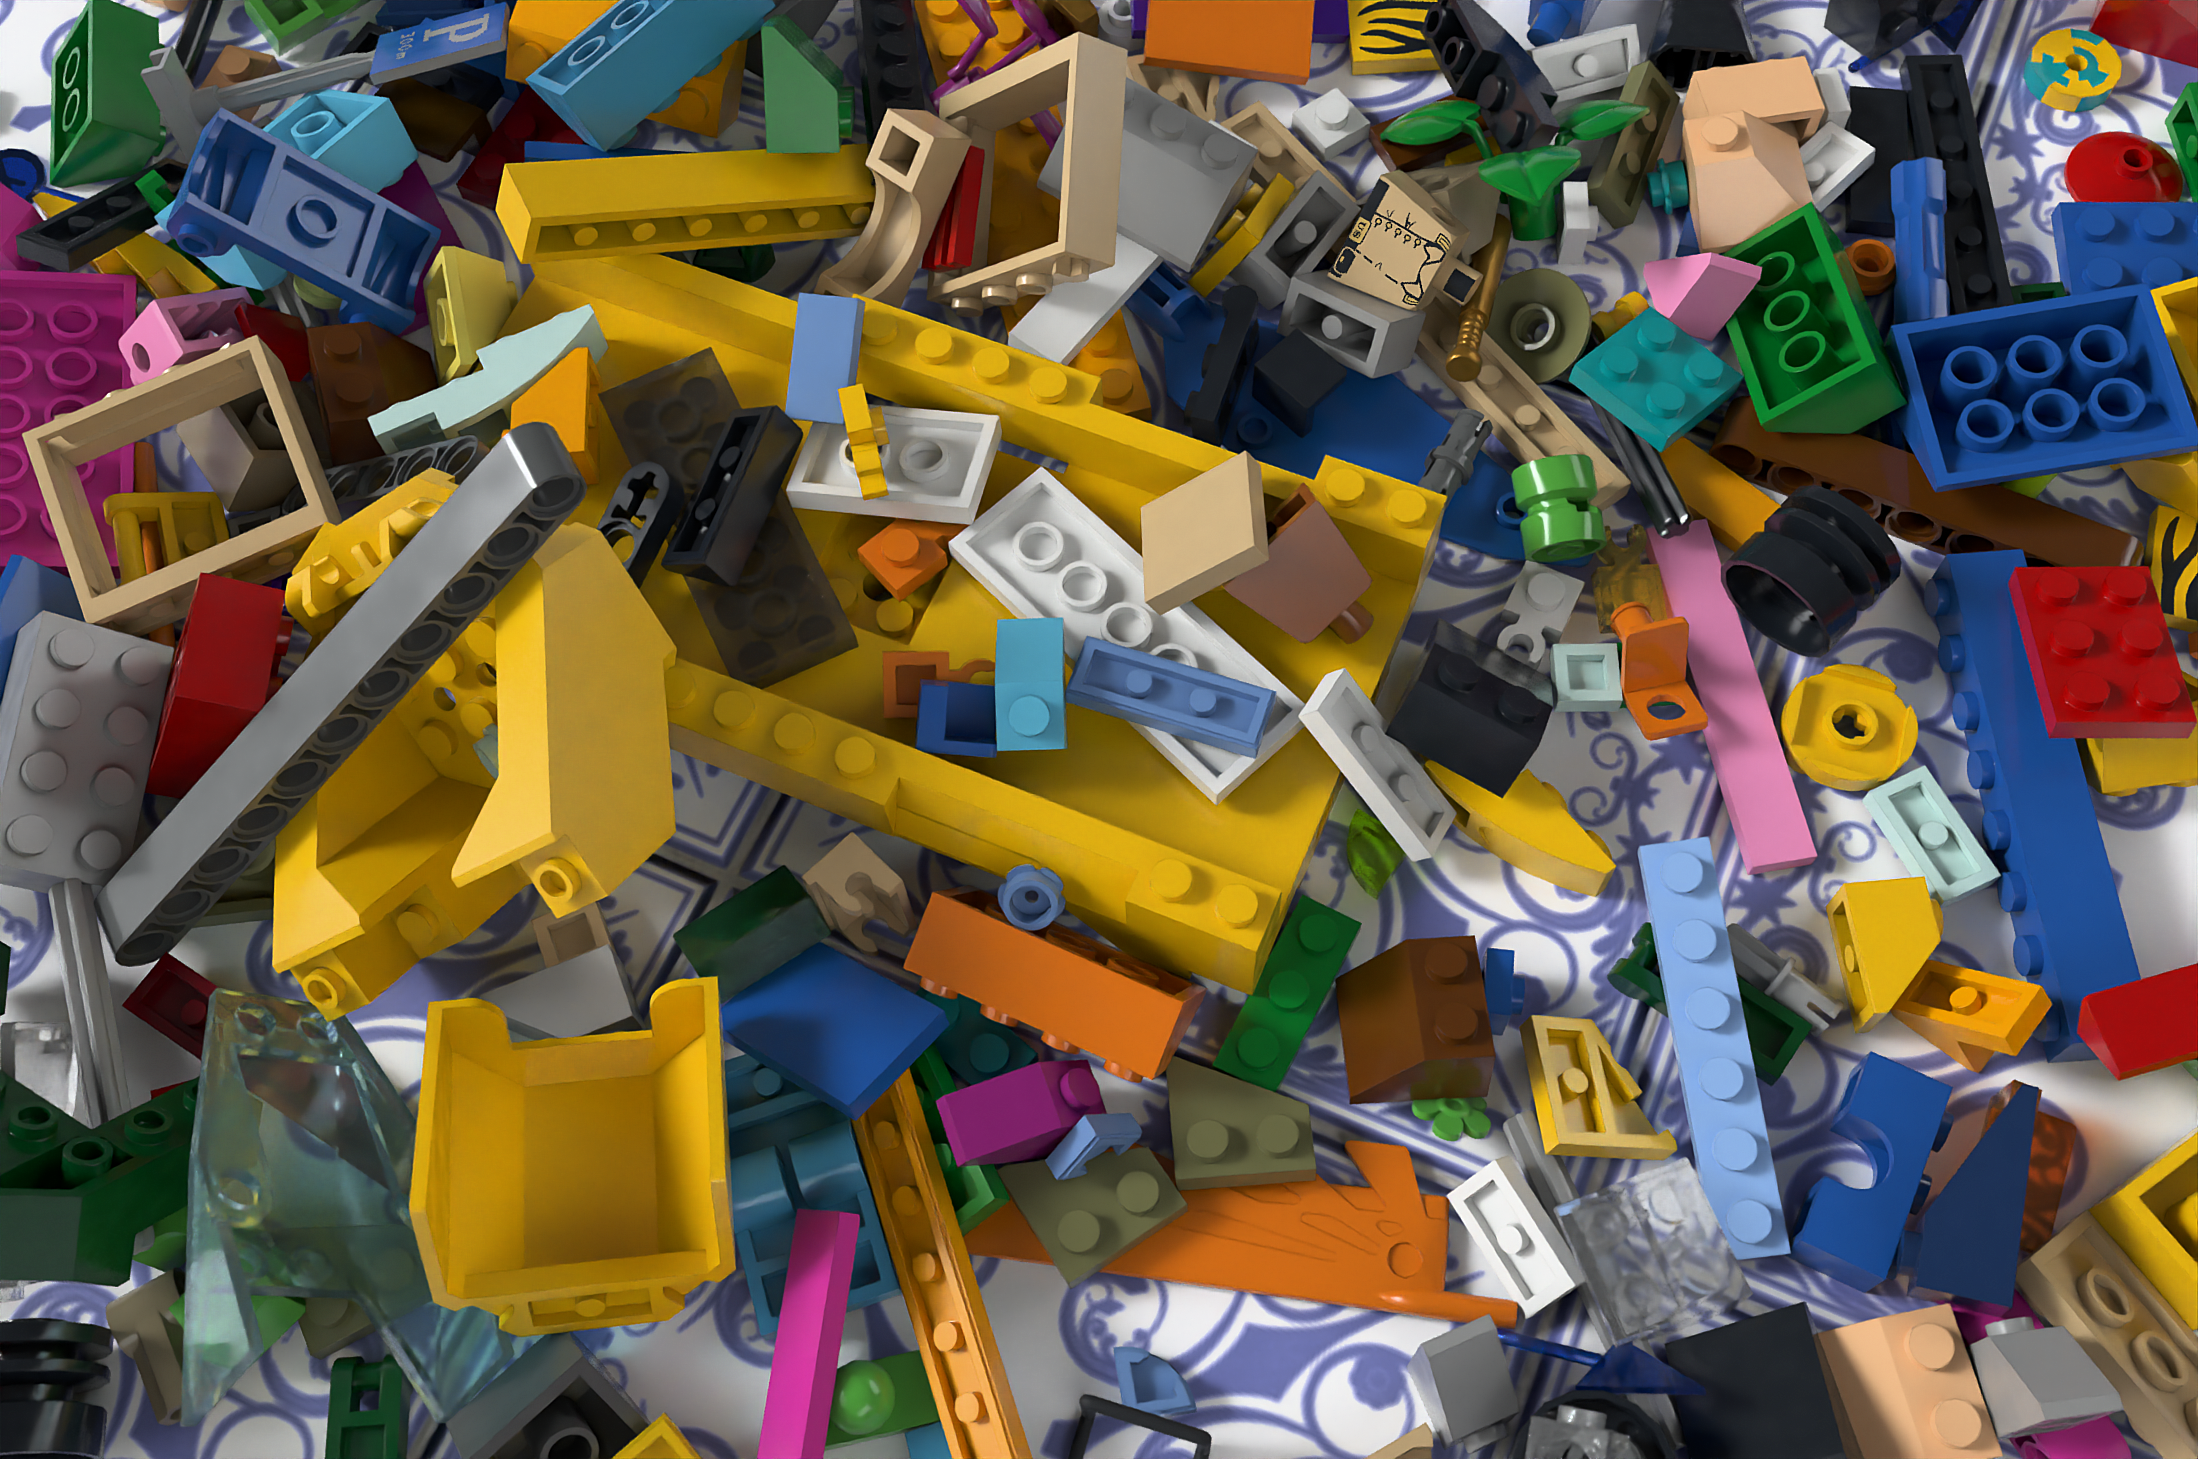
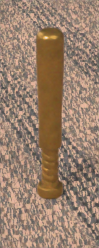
M1500 213L1496 214L1491 242L1471 255L1472 262L1469 263L1471 268L1483 274V278L1467 304L1461 305L1458 317L1460 330L1456 348L1450 351L1446 357V372L1452 379L1458 382H1470L1476 379L1482 370L1483 361L1479 354L1483 331L1489 326L1493 303L1512 232L1510 220Z

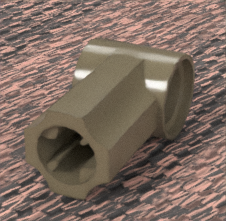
M177 1267L109 1302L106 1306V1318L111 1333L122 1351L128 1357L135 1360L157 1422L166 1426L194 1419L216 1407L219 1399L226 1395L214 1362L203 1356L168 1309L193 1283L190 1277Z

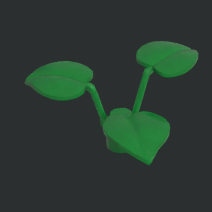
M1445 100L1429 103L1405 113L1390 124L1380 134L1381 142L1389 139L1396 143L1424 145L1446 140L1460 132L1471 135L1483 159H1488L1478 167L1479 178L1501 191L1500 203L1508 204L1512 237L1518 241H1536L1550 237L1558 231L1554 195L1561 193L1560 182L1572 174L1582 162L1581 152L1567 145L1574 139L1592 141L1607 137L1625 129L1642 117L1649 116L1651 112L1650 106L1637 105L1620 100H1594L1578 103L1554 115L1560 126L1554 145L1542 146L1521 153L1513 152L1494 156L1480 125L1474 121V119L1481 115L1480 106L1467 101Z

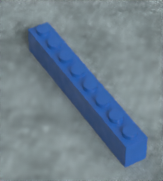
M2023 549L1947 554L1932 578L1925 584L1924 604L1928 615L1936 619L1940 635L1938 644L1939 664L1943 672L1949 673L1955 694L1952 702L1953 720L1957 729L1964 731L1969 750L1967 759L1968 779L1972 788L1979 790L1984 809L1982 818L1983 839L1987 848L1994 850L1999 873L2001 874L1997 882V894L2002 909L2007 913L2010 912L2016 936L2013 944L2014 963L2019 974L2026 976L2028 983L2041 985L2053 1004L2034 1030L2033 1035L2037 1041L2043 1043L2047 1063L2100 1060L2077 1034L2081 1002L2089 994L2140 980L2141 976L2075 738H2049L2008 586L2014 568L2027 567Z

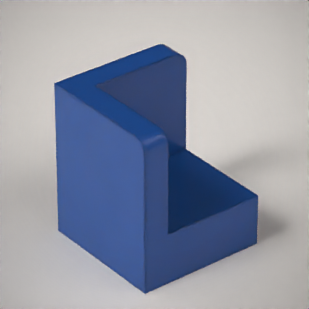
M920 679L915 749L929 753L996 758L995 685Z

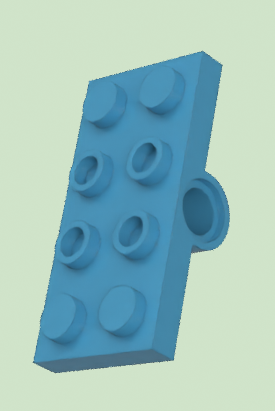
M747 1054L725 1060L734 1234L761 1336L766 1341L777 1337L797 1209L842 1211L860 1215L846 1313L901 1295L902 1291L851 1119Z

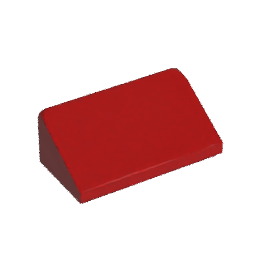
M2198 963L2092 993L2083 998L2077 1034L2118 1081L2198 1058Z

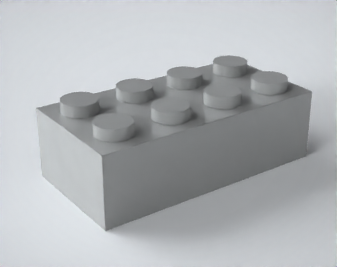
M44 610L18 630L0 705V884L48 894L53 884L64 882L70 878H79L83 885H90L92 887L95 900L99 892L130 859L174 647Z

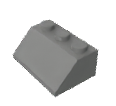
M1126 77L1117 232L1183 270L1190 272L1243 195L1258 150ZM1065 125L1037 182L1039 189L1061 200Z

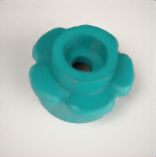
M1663 158L1658 159L1657 171L1647 173L1650 202L1652 207L1662 205L1665 213L1672 215V209L1689 205L1685 170L1682 160L1665 163Z

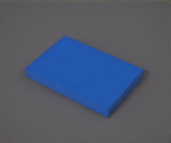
M803 931L721 1008L724 1041L854 1121H857L949 1026L946 1014L940 1007Z

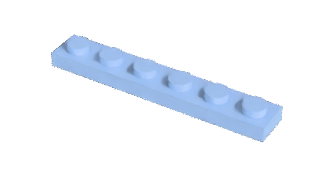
M1709 836L1640 846L1637 852L1714 1262L1791 1254Z

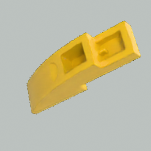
M1418 753L1426 762L1423 770L1457 812L1452 823L1469 838L1517 868L1562 888L1596 897L1606 889L1617 867L1612 861L1609 847L1597 833L1592 830L1585 831L1568 813V807L1563 796L1552 784L1545 781L1541 783L1527 768L1518 775L1507 793L1501 798Z

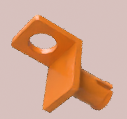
M1638 601L1628 602L1618 607L1611 615L1610 620L1614 624H1610V628L1622 643V698L1643 736L1647 740L1653 741L1706 729L1708 726V716L1685 680L1689 623L1686 618L1679 616L1654 622L1650 616L1649 609L1644 603ZM1667 701L1680 705L1685 710V713L1673 720H1663L1652 716L1648 712V708L1652 704Z

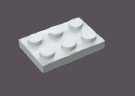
M868 404L869 409L881 406L890 444L878 446L889 495L866 501L863 500L859 479L857 478L846 426L812 423L786 489L791 507L973 525L1002 436L998 415Z

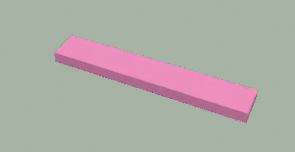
M1707 520L1692 521L1688 532L1682 536L1676 535L1669 539L1661 537L1655 527L1646 528L1642 540L1666 617L1670 619L1683 616L1689 623L1686 680L1708 716V726L1702 731L1747 874L1753 875L1812 865L1817 858L1815 846L1736 607L1729 599L1721 582L1722 565Z

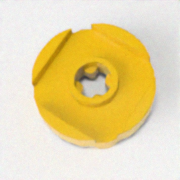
M1855 664L1828 666L1824 668L1822 673L1810 676L1808 679L1805 677L1791 692L1783 707L1780 718V734L1786 747L1784 756L1787 764L1794 771L1806 774L1820 784L1838 790H1863L1869 792L1885 784L1893 775L1900 771L1913 753L1918 738L1917 716L1911 704L1906 709L1903 701L1894 693L1898 687L1880 672ZM1843 715L1854 718V728L1863 731L1864 737L1846 738L1839 734V731L1834 728L1833 723H1839Z

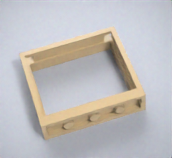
M1076 32L940 98L939 118L972 138L970 145L985 149V159L972 265L967 268L942 273L928 271L926 300L950 306L952 309L957 310L956 316L978 317L983 315L984 309L993 306H1012L1017 303V298L1029 294H1048L1052 292L1053 286L1065 282H1084L1089 279V274L1115 266L1127 49L1082 32ZM1067 100L1058 242L987 267L996 131Z
M258 335L233 345L227 343L217 352L188 364L172 366L166 369L160 376L129 389H119L110 392L101 401L72 413L54 416L55 420L22 433L86 623L135 637L143 636L187 617L200 572L261 585L293 571L325 521L336 526L343 522L283 364ZM264 387L308 506L117 587L76 466Z

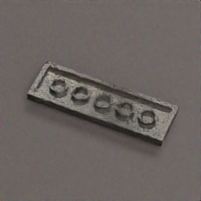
M711 347L598 394L631 467L642 462L657 463L677 477L684 487L685 499L683 506L665 539L668 546L732 410L742 409ZM782 487L779 489L743 572L735 586H720L682 575L730 678L759 689H764L859 647L856 635ZM649 489L645 497L654 500L660 489Z

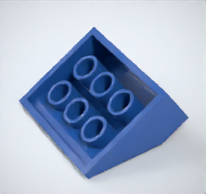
M2148 283L1891 326L1885 348L1908 402L1892 412L1935 493L2198 451V427Z

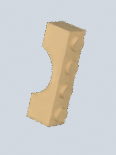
M888 108L865 163L872 171L876 182L875 202L869 221L852 249L838 263L820 274L813 294L851 298L855 293L900 309L972 142V138L928 111Z

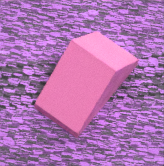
M1710 252L1645 262L1643 275L1656 311L1688 335L1712 342L1760 280L1762 267Z

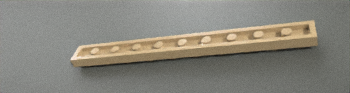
M1259 100L1220 123L1221 126L1258 148L1249 175V179L1253 183L1256 182L1264 188L1279 172L1295 187L1288 198L1289 200L1309 177L1319 170L1353 202L1357 201ZM1354 220L1351 221L1324 255L1331 265L1335 262L1355 224ZM1438 291L1429 305L1419 309L1426 312V316L1414 352L1469 409L1476 410L1485 415L1483 420H1481L1482 423L1490 420L1493 427L1492 434L1522 465L1550 456L1565 454L1586 455L1593 460L1598 488L1597 496L1590 501L1591 505L1604 511L1628 494L1631 481L1485 331H1483L1479 354L1483 361L1479 376L1470 382H1458L1447 374L1445 369L1446 357L1450 351L1456 348L1460 330L1458 317L1461 307L1455 300Z

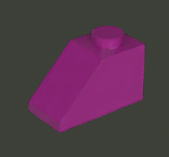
M1088 1059L1037 1062L949 1093L936 1101L957 1167L1047 1159L1084 1115L1108 1114Z

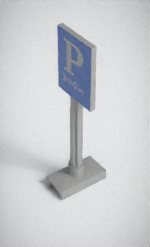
M502 2L379 36L377 47L372 52L350 53L223 88L213 85L195 90L173 46L152 51L149 57L154 67L143 69L141 76L189 165L203 128L221 107L232 113L356 80L370 73L369 76L373 84L378 85L504 51L510 9L507 2Z

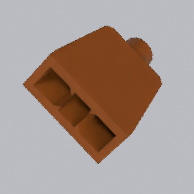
M1303 482L1265 518L1269 560L1222 585L1233 597L1301 643L1311 642L1328 626L1344 643L1352 644L1366 634L1374 621L1373 616L1356 600L1370 587L1373 580L1322 504Z

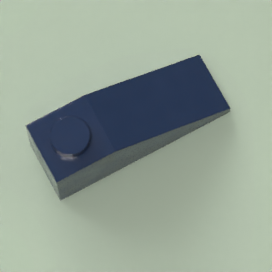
M2022 1084L1918 1221L1916 1230H1903L1897 1258V1273L1909 1276L1908 1297L1939 1304L1950 1303L1952 1307L2001 1317L2012 1308L2038 1087Z

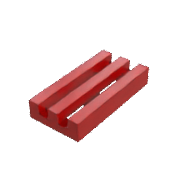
M972 145L969 146L923 254L921 269L942 273L967 268L972 265L985 149Z

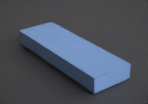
M1087 636L1065 690V698L1067 703L1256 759L1276 702L1277 691Z

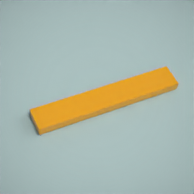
M908 1067L857 1121L851 1119V1123L952 1459H1033L910 1068Z

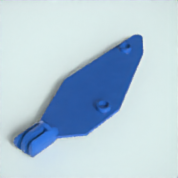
M1163 261L1129 297L1124 305L1163 339L1167 396L1185 411L1191 391L1200 392L1204 381L1201 374L1202 363L1206 348L1209 343H1218L1226 319L1221 305L1207 301L1203 295ZM1257 318L1259 322V341L1222 446L1237 454L1247 451L1257 461L1313 480L1325 455H1329L1417 486L1426 471L1424 463L1427 455L1432 448L1436 449L1437 446L1441 445L1452 424L1392 373L1372 379L1341 364L1347 370L1345 382L1315 408L1312 431L1304 438H1300L1252 397L1254 364L1286 337L1276 332L1278 325ZM1480 449L1472 463L1474 472L1467 485L1464 486L1462 484L1457 489L1444 512L1439 538L1494 558L1526 562L1520 524L1528 515L1516 507L1511 475ZM1505 512H1515L1521 518H1510ZM1594 553L1575 559L1542 562L1541 564L1581 568L1591 562Z

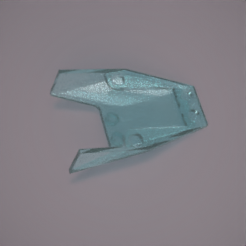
M216 988L209 997L189 1160L181 1426H196L265 1351L250 1295L341 1298L357 1303L370 1319L436 1423L448 1422L515 1355L508 1332L499 1329V1316L475 1306L464 1307L455 1312L433 1303L409 1213L417 1121L346 1014L327 1022L318 1008L311 1002Z

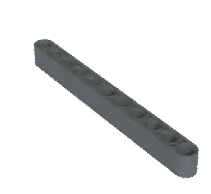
M537 421L525 423L512 429L500 439L99 892L93 902L96 915L113 957L119 965L126 967L142 966L160 959L165 952L169 953L580 505L586 496L587 484L553 426Z

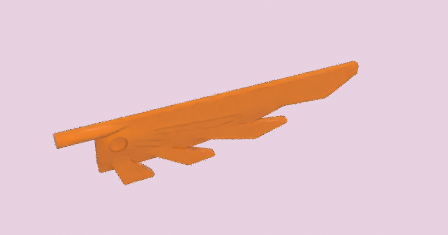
M1354 1140L1346 1141L1344 1146L1346 1154L1370 1187L1327 1183L1316 1173L1315 1181L1179 1191L1187 1203L1188 1212L1098 1271L1101 1273L1469 1323L1490 1314L1496 1327L1515 1330L1517 1320V1302L1445 1291L1450 1225L1449 1199L1445 1196L1422 1194L1419 1192L1409 1150L1407 1147ZM1134 1143L1128 1149L1144 1148V1146ZM1111 1147V1148H1109L1108 1150H1106L1105 1152H1112V1151H1114V1150H1113V1148ZM1151 1150L1176 1187L1174 1161ZM1012 1199L963 1236L967 1252L970 1255L1055 1266Z

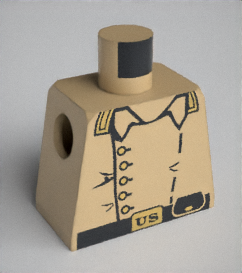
M1401 170L1385 173L1379 177L1327 275L1335 281L1412 311H1417L1429 305L1438 291L1464 306L1474 295L1483 278V274L1457 259L1469 237V229Z

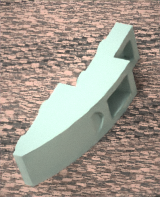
M587 304L573 311L560 313L549 321L515 335L505 336L495 343L477 350L476 353L484 368L483 370L466 377L453 379L446 385L411 400L398 402L387 410L370 416L367 419L386 455L466 435H474L489 449H492L500 441L502 431L510 429L512 403L572 350L579 347H588L596 365L609 347L591 305Z

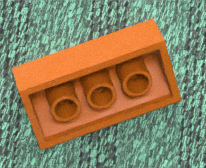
M973 885L932 892L903 966L904 969L922 976L919 985L925 990L949 999H957L958 994H962L982 1003L980 1013L987 1018L1012 1027H1017L1019 1021H1022L1044 1031L1041 1040L1047 1045L1074 1055H1078L1082 1048L1106 1059L1103 1068L1111 1074L1135 1083H1141L1143 1077L1153 1080L1166 1071L1208 989L1055 921L1039 930L1018 928L1005 916L1004 911L999 905L998 896Z

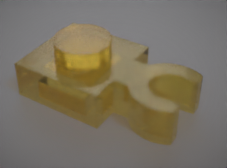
M1634 524L1626 534L1628 548L1617 546L1612 540L1610 526H1604L1607 545L1595 553L1599 560L1607 566L1597 567L1591 575L1600 634L1614 633L1610 628V624H1614L1610 620L1611 615L1618 607L1628 602L1638 601L1644 603L1649 609L1650 616L1654 622L1667 619L1659 564L1641 565L1639 555L1643 552L1647 543V536L1641 524Z

